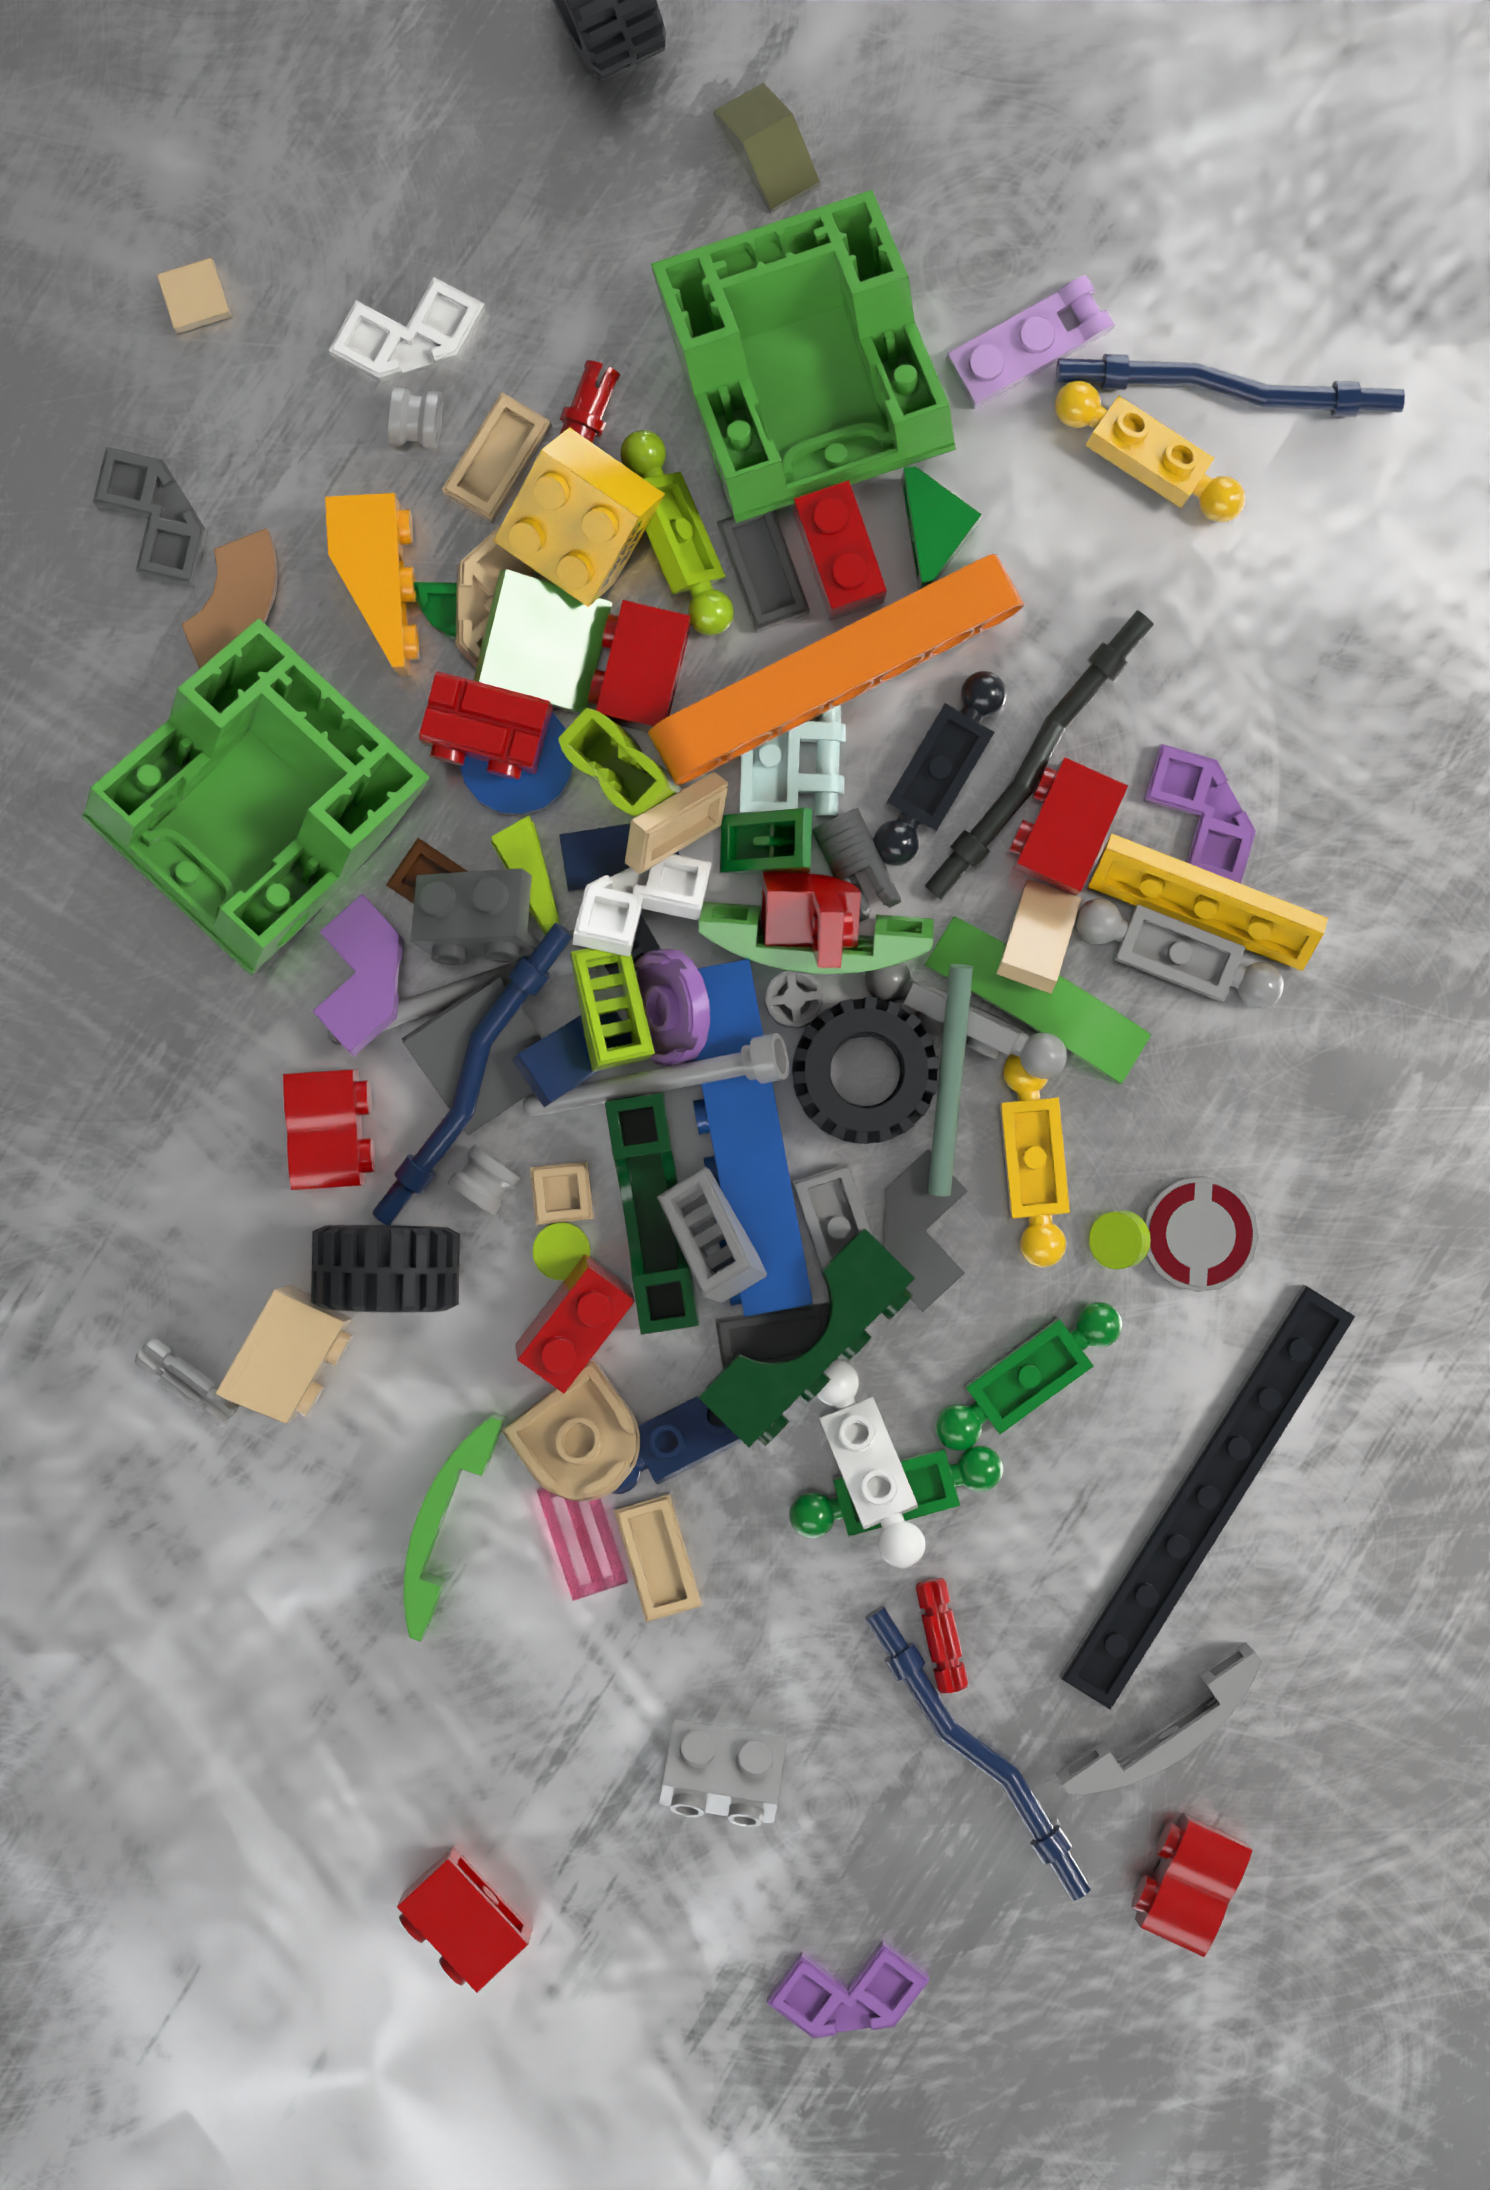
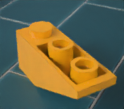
M395 493L325 496L328 555L392 668L398 676H410V660L419 659L417 625H408L406 602H416L414 568L404 567L403 545L413 544L410 509L401 510V503Z

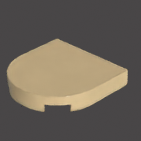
M594 1360L585 1366L565 1394L555 1388L501 1430L534 1479L547 1491L571 1501L597 1500L614 1492L634 1469L640 1450V1433L634 1414L600 1365Z

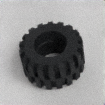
M553 0L580 58L587 69L601 81L665 50V26L656 0Z
M864 997L863 999L854 1000L851 998L841 1001L821 1012L802 1034L796 1047L792 1065L795 1094L808 1118L828 1135L842 1141L861 1144L891 1140L914 1127L915 1123L926 1114L931 1106L930 1103L937 1092L939 1084L937 1077L938 1069H940L939 1056H936L933 1046L935 1043L930 1033H927L920 1024L921 1021L913 1013L909 1014L903 1010L901 1005L892 1001L877 1000L876 997ZM857 1037H873L883 1041L893 1050L899 1063L900 1074L895 1090L887 1099L871 1106H860L848 1102L836 1091L831 1080V1062L836 1051L845 1042Z
M325 1225L312 1231L311 1303L327 1310L355 1312H438L453 1308L459 1304L460 1233L447 1227L401 1225Z

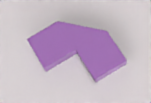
M1161 744L1158 747L1143 801L1198 817L1185 862L1241 884L1256 830L1246 812H1243L1228 785V779L1215 759Z
M363 893L319 931L356 973L313 1010V1013L353 1057L397 1019L399 963L402 962L404 940Z
M883 1940L848 1986L801 1952L768 1995L767 2004L812 2038L834 2036L838 2032L871 2028V2030L896 2026L929 1982V1975Z

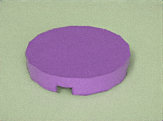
M660 949L649 951L642 955L634 965V967L639 968L636 977L655 1052L649 1059L655 1064L663 1066L688 1063L698 1057L706 1044L710 1026L709 998L703 978L694 962L680 950Z

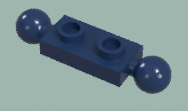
M696 1396L638 1426L640 1450L637 1462L631 1473L612 1494H624L632 1490L637 1485L641 1472L646 1469L649 1470L654 1482L659 1485L743 1441Z

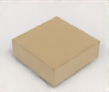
M212 257L157 274L173 328L177 334L232 317L217 267Z
M588 1161L530 1167L536 1225L594 1219Z

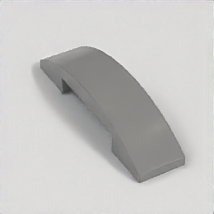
M1244 1643L1199 1675L1211 1695L1117 1760L1103 1741L1056 1773L1068 1795L1099 1793L1129 1786L1169 1768L1188 1756L1209 1739L1232 1715L1254 1681L1262 1662L1261 1659L1247 1643Z

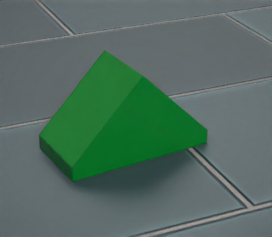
M916 466L903 468L901 485L917 587L920 590L940 578L978 526L982 514Z
M796 808L723 815L721 823L720 873H810L812 809Z

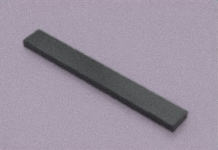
M1302 1285L1059 1676L1063 1681L1111 1710L1354 1320L1355 1316L1308 1286Z

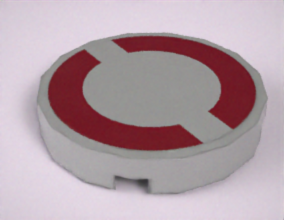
M1205 1176L1179 1179L1168 1185L1148 1205L1143 1219L1149 1229L1151 1239L1150 1248L1146 1255L1149 1263L1162 1278L1173 1286L1195 1292L1221 1289L1240 1278L1254 1258L1259 1239L1256 1215L1245 1196L1227 1182Z

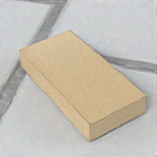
M501 392L442 488L443 494L493 523L551 429V421Z
M712 772L632 819L625 863L640 874L721 826L728 782L717 773Z
M1027 878L996 974L1052 994L1060 974L1082 898Z
M670 1492L615 1508L614 1513L646 1622L702 1606Z

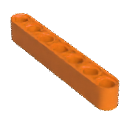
M997 554L988 555L670 715L654 725L648 731V735L675 784L687 783L1002 623L1019 612L1024 607V602Z

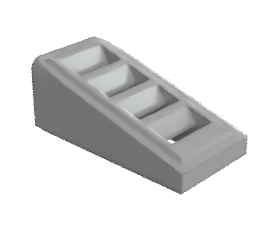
M702 1168L657 1196L703 1297L722 1303L767 1276V1272L754 1246L710 1169ZM705 1195L708 1202L685 1216L681 1209ZM713 1217L716 1218V1224L698 1235L694 1233L693 1229ZM725 1239L728 1245L708 1257L705 1250ZM736 1261V1262L733 1263L732 1265L728 1266L727 1268H725V1269H723L722 1271H720L719 1273H717V1271L721 1270L722 1268H724L725 1266L729 1265L730 1263Z

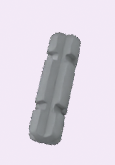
M154 1338L147 1341L137 1353L134 1360L135 1364L150 1376L157 1374L160 1377L158 1380L160 1384L194 1410L200 1407L203 1410L202 1416L216 1427L226 1425L237 1412L239 1405L215 1394L217 1391L214 1389L216 1383L182 1357H172L170 1355L172 1350L161 1341Z

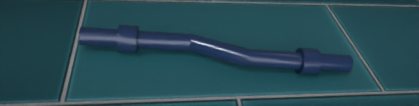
M1104 354L1102 360L1058 358L1056 365L1057 382L1084 381L1087 383H1101L1102 389L1126 390L1128 384L1193 386L1261 408L1330 410L1332 416L1356 417L1359 411L1402 412L1405 403V392L1403 389L1361 388L1359 382L1334 381L1332 387L1267 385L1199 363L1129 361L1128 355Z
M554 923L529 957L522 956L508 975L511 979L510 983L470 1034L453 1105L415 1155H407L395 1171L396 1181L372 1211L373 1216L381 1223L391 1225L413 1195L424 1192L436 1176L433 1169L473 1118L491 1045L530 994L537 996L550 979L547 971L573 939V934L562 925Z
M882 1606L869 1613L865 1619L888 1655L884 1660L896 1681H904L938 1738L1001 1784L1033 1836L1030 1844L1043 1865L1050 1864L1071 1900H1078L1091 1891V1887L1069 1853V1850L1072 1848L1071 1843L1059 1825L1053 1826L1018 1768L955 1722L922 1668L926 1662L913 1642L907 1644L886 1608Z

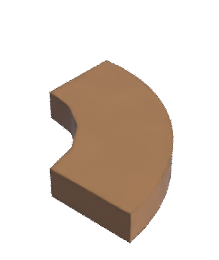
M268 528L213 549L217 566L213 594L199 613L181 624L199 669L258 618L263 623L268 618L271 606L275 602L278 583L277 556Z

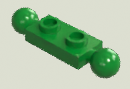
M1090 1303L1080 1311L1076 1320V1328L1070 1332L1059 1318L1055 1319L965 1385V1388L975 1401L969 1406L954 1404L942 1410L935 1426L940 1442L952 1450H966L979 1440L982 1424L988 1420L999 1434L1005 1432L1094 1367L1083 1351L1090 1346L1105 1348L1118 1340L1122 1332V1319L1119 1312L1108 1303Z
M973 1446L962 1453L958 1463L949 1465L944 1447L900 1459L918 1504V1508L902 1514L903 1518L907 1521L960 1506L956 1487L965 1486L975 1492H986L993 1489L1000 1482L1003 1475V1463L1000 1456L989 1447ZM842 1475L832 1478L837 1496L828 1498L819 1492H806L799 1495L793 1501L789 1511L792 1527L798 1534L807 1538H818L825 1535L832 1528L834 1521L844 1519L848 1537L882 1528L881 1523L863 1529Z

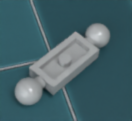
M1102 898L1089 900L1078 910L1076 928L1080 936L1087 942L1097 945L1106 944L1112 940L1120 942L1114 958L1118 962L1220 1002L1225 1001L1230 986L1237 988L1243 1002L1254 1008H1267L1275 1004L1282 995L1284 988L1283 978L1274 966L1264 962H1256L1247 967L1239 965L1246 948L1242 945L1141 905L1134 907L1129 921L1122 918L1119 909L1114 903Z
M904 962L878 970L866 971V988L873 997L885 1002H894L899 999L905 1000L903 1004L917 1010L915 1016L921 1021V1024L943 1033L946 991L926 981H917L911 978L910 971ZM970 1003L967 1046L995 1059L998 1058L1000 1052L1007 1055L1014 1054L1020 1057L1024 1070L1029 1075L1038 1079H1049L1062 1071L1066 1064L1067 1052L1063 1042L1057 1036L1045 1032L1029 1036L1025 1034L1026 1030Z

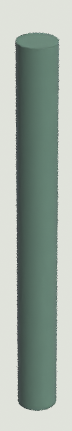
M950 964L928 1184V1193L941 1197L950 1196L952 1188L973 966L966 964Z

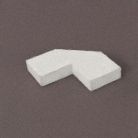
M433 277L407 327L355 300L328 351L336 359L379 382H385L458 360L486 308L484 303Z
M673 854L640 874L629 867L610 878L605 875L587 884L573 934V945L630 957L642 909L699 921L712 862Z

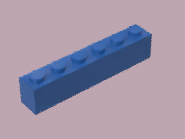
M746 959L697 968L703 978L709 998L710 1026L706 1044L698 1057L690 1062L741 1052L742 1047L749 1045L752 1038L763 1036L750 960ZM744 1075L701 1084L704 1099L693 1101L699 1135L710 1133L714 1156L703 1158L704 1165L713 1174L767 1272L765 1278L730 1298V1305L742 1304L744 1317L813 1304L772 1082L761 1084L757 1079L749 1080ZM725 1239L719 1242L720 1249L728 1245Z

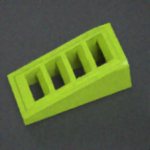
M527 816L493 835L490 842L506 869L522 868L532 876L529 909L543 934L546 935L554 923L561 925L537 829L531 817Z
M591 948L571 952L570 959L592 1070L599 1071L636 1063L653 1056L655 1052L632 956L628 957ZM618 962L619 973L590 979L588 968ZM622 986L624 996L595 1002L593 992ZM622 1010L627 1011L628 1020L605 1025L600 1023L599 1015ZM631 1033V1044L606 1048L605 1038Z

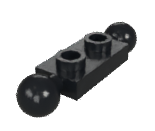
M979 671L973 673L965 680L961 688V700L964 705L961 711L946 703L943 705L885 805L900 814L897 820H891L882 824L877 829L873 838L876 849L885 864L901 866L907 864L915 857L919 848V838L916 832L919 826L934 834L936 833L994 735V731L980 724L983 717H990L998 713L1006 702V686L1003 680L995 673Z

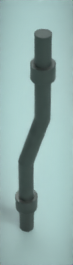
M1137 610L1108 645L1102 642L1087 661L1091 665L1045 718L1014 780L970 832L964 829L952 843L950 848L954 851L924 885L940 900L946 896L971 865L976 869L989 854L990 850L987 846L1033 793L1066 728L1108 679L1114 682L1126 668L1128 662L1125 659L1154 626V623L1143 613Z

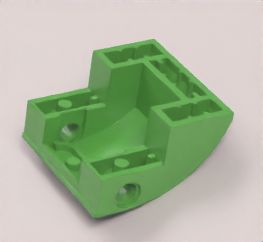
M873 190L651 263L655 282L688 389L736 523L792 505L794 498L847 480L852 485L956 450L950 404L915 323L909 276Z
M258 618L177 688L169 719L90 787L82 819L247 973L253 975L305 926L356 873L400 821L423 790L430 777Z

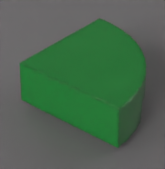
M414 582L416 600L427 617V621L434 628L436 627L443 632L444 636L456 640L457 583Z

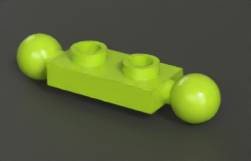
M648 430L635 431L629 434L623 441L620 457L624 466L665 493L645 529L660 563L661 570L673 595L690 592L692 600L689 603L688 615L691 616L693 628L699 633L708 636L721 634L731 625L734 617V608L729 597L723 592L713 589L712 585L726 577L682 473L664 474L662 466L666 459L664 442L654 432Z

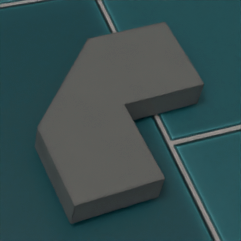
M106 447L93 503L97 507L148 518L136 572L142 576L195 588L208 531L162 459Z
M929 1149L923 1152L885 1188L883 1247L915 1277L906 1288L913 1294L911 1301L922 1312L965 1274L926 1230L968 1191L953 1175L950 1196L941 1197L928 1193L932 1153Z

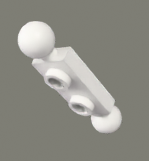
M835 1360L824 1371L831 1380L816 1395L823 1403L833 1406L835 1412L819 1418L863 1529L881 1523L883 1531L879 1537L878 1548L882 1558L889 1565L896 1568L911 1567L924 1554L925 1538L916 1525L904 1520L902 1514L918 1508V1504L874 1397L856 1403L854 1397L859 1387L858 1375L855 1369L847 1362Z

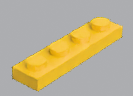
M1113 833L1110 834L1088 885L1091 889L1135 906L1141 905L1242 945L1249 951L1300 971L1304 970L1323 937L1328 920L1327 917Z

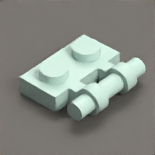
M841 705L819 715L817 722L808 721L741 755L740 813L798 808V793L815 794V817L834 818L838 816V795L844 794L845 777L839 775L840 744L846 742V724L840 723ZM800 742L817 743L816 774L799 773Z

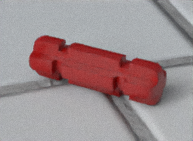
M943 1578L927 1579L917 1583L915 1589L919 1607L925 1610V1614L921 1616L932 1663L937 1665L933 1669L936 1685L940 1693L958 1692L968 1687V1679L964 1663L959 1662V1658L962 1657V1651L952 1608L947 1607V1604L951 1602L947 1583Z

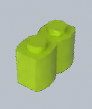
M585 708L558 738L561 749L568 760L576 768L598 781L607 798L617 808L633 818L682 790L680 785L675 784L670 773L665 768L643 754L639 744L631 734L596 710Z

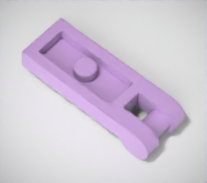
M1087 275L1071 281L1058 292L947 353L946 360L973 408L982 405L1057 363L1058 358H1066L1114 329L1115 324L1107 310L1100 311L1092 295L1096 291ZM1072 308L1081 324L1067 332L1059 315Z

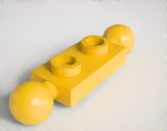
M1073 381L1064 385L1059 390L1055 399V411L1058 418L1065 425L1073 428H1081L1088 425L1094 429L1085 446L1181 509L1190 495L1193 494L1199 498V505L1203 514L1214 522H1229L1240 515L1246 500L1241 484L1228 476L1211 478L1205 474L1215 459L1214 457L1119 395L1109 410L1101 406V399L1097 390L1087 382Z
M1010 1054L1004 1063L1003 1076L1009 1088L1017 1092V1101L999 1103L1010 1218L1029 1217V1226L1024 1230L1020 1239L1021 1253L1027 1262L1036 1267H1050L1061 1260L1066 1250L1065 1236L1061 1229L1052 1223V1215L1070 1213L1059 1097L1040 1099V1090L1048 1079H1038L1029 1075L1024 1070L1020 1057Z

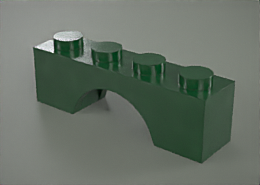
M657 1093L606 1101V1115L626 1224L640 1333L644 1335L699 1326L700 1318L693 1274L657 1196L678 1184L665 1094Z
M865 1228L861 1229L820 1270L828 1291L829 1313L821 1335L808 1350L795 1358L773 1363L756 1361L738 1354L697 1395L748 1447L757 1439L764 1446L769 1444L789 1423V1420L783 1413L798 1397L805 1404L809 1403L831 1380L824 1371L840 1355L847 1362L850 1361L870 1341L872 1336L865 1329L881 1313L890 1320L912 1298L913 1294L906 1287L915 1277Z

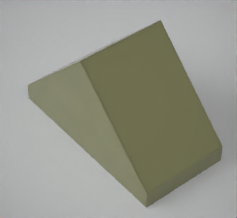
M764 83L714 110L716 120L770 213L820 185L819 177L793 113Z

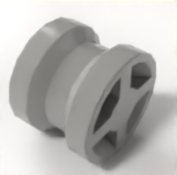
M395 386L392 391L389 407V444L402 446L407 441L419 442L424 449L436 450L439 444L442 424V392L429 390L424 395L411 394L407 387Z
M787 970L779 973L771 980L766 990L765 1005L769 1016L776 1024L789 1029H799L808 1026L818 1016L823 1005V992L819 982L811 974Z
M474 1144L468 1152L469 1162L460 1172H454L447 1182L480 1208L495 1215L501 1206L500 1196L506 1188L515 1187L521 1177L493 1155Z

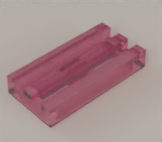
M543 1487L538 1488L537 1494L572 1600L574 1601L628 1583V1577L602 1498L589 1501L613 1574L604 1578L579 1501L565 1499L592 1581L581 1584L553 1499L557 1495Z

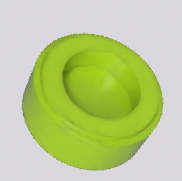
M1118 1210L1103 1214L1094 1222L1090 1230L1089 1245L1091 1252L1100 1264L1109 1269L1120 1270L1139 1264L1146 1257L1150 1248V1232L1146 1223L1140 1216L1131 1211Z
M551 1223L544 1227L537 1235L533 1244V1259L537 1268L545 1276L554 1280H566L584 1254L590 1257V1242L585 1232L573 1223Z

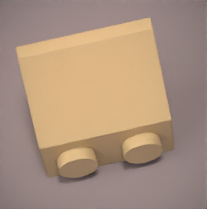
M293 1285L275 1289L215 1394L286 1424L294 1420L298 1413L307 1417L323 1391L324 1386L316 1381L327 1362L336 1366L352 1340L353 1336L345 1332L351 1318L337 1310L323 1309L311 1303V1295Z

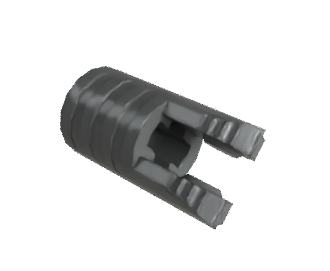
M859 808L843 813L812 829V833L833 877L845 880L860 890L859 923L870 918L869 914L871 912L868 900L855 875L860 871H866L876 895L883 905L891 908L901 903V897L885 863L876 849L874 840Z

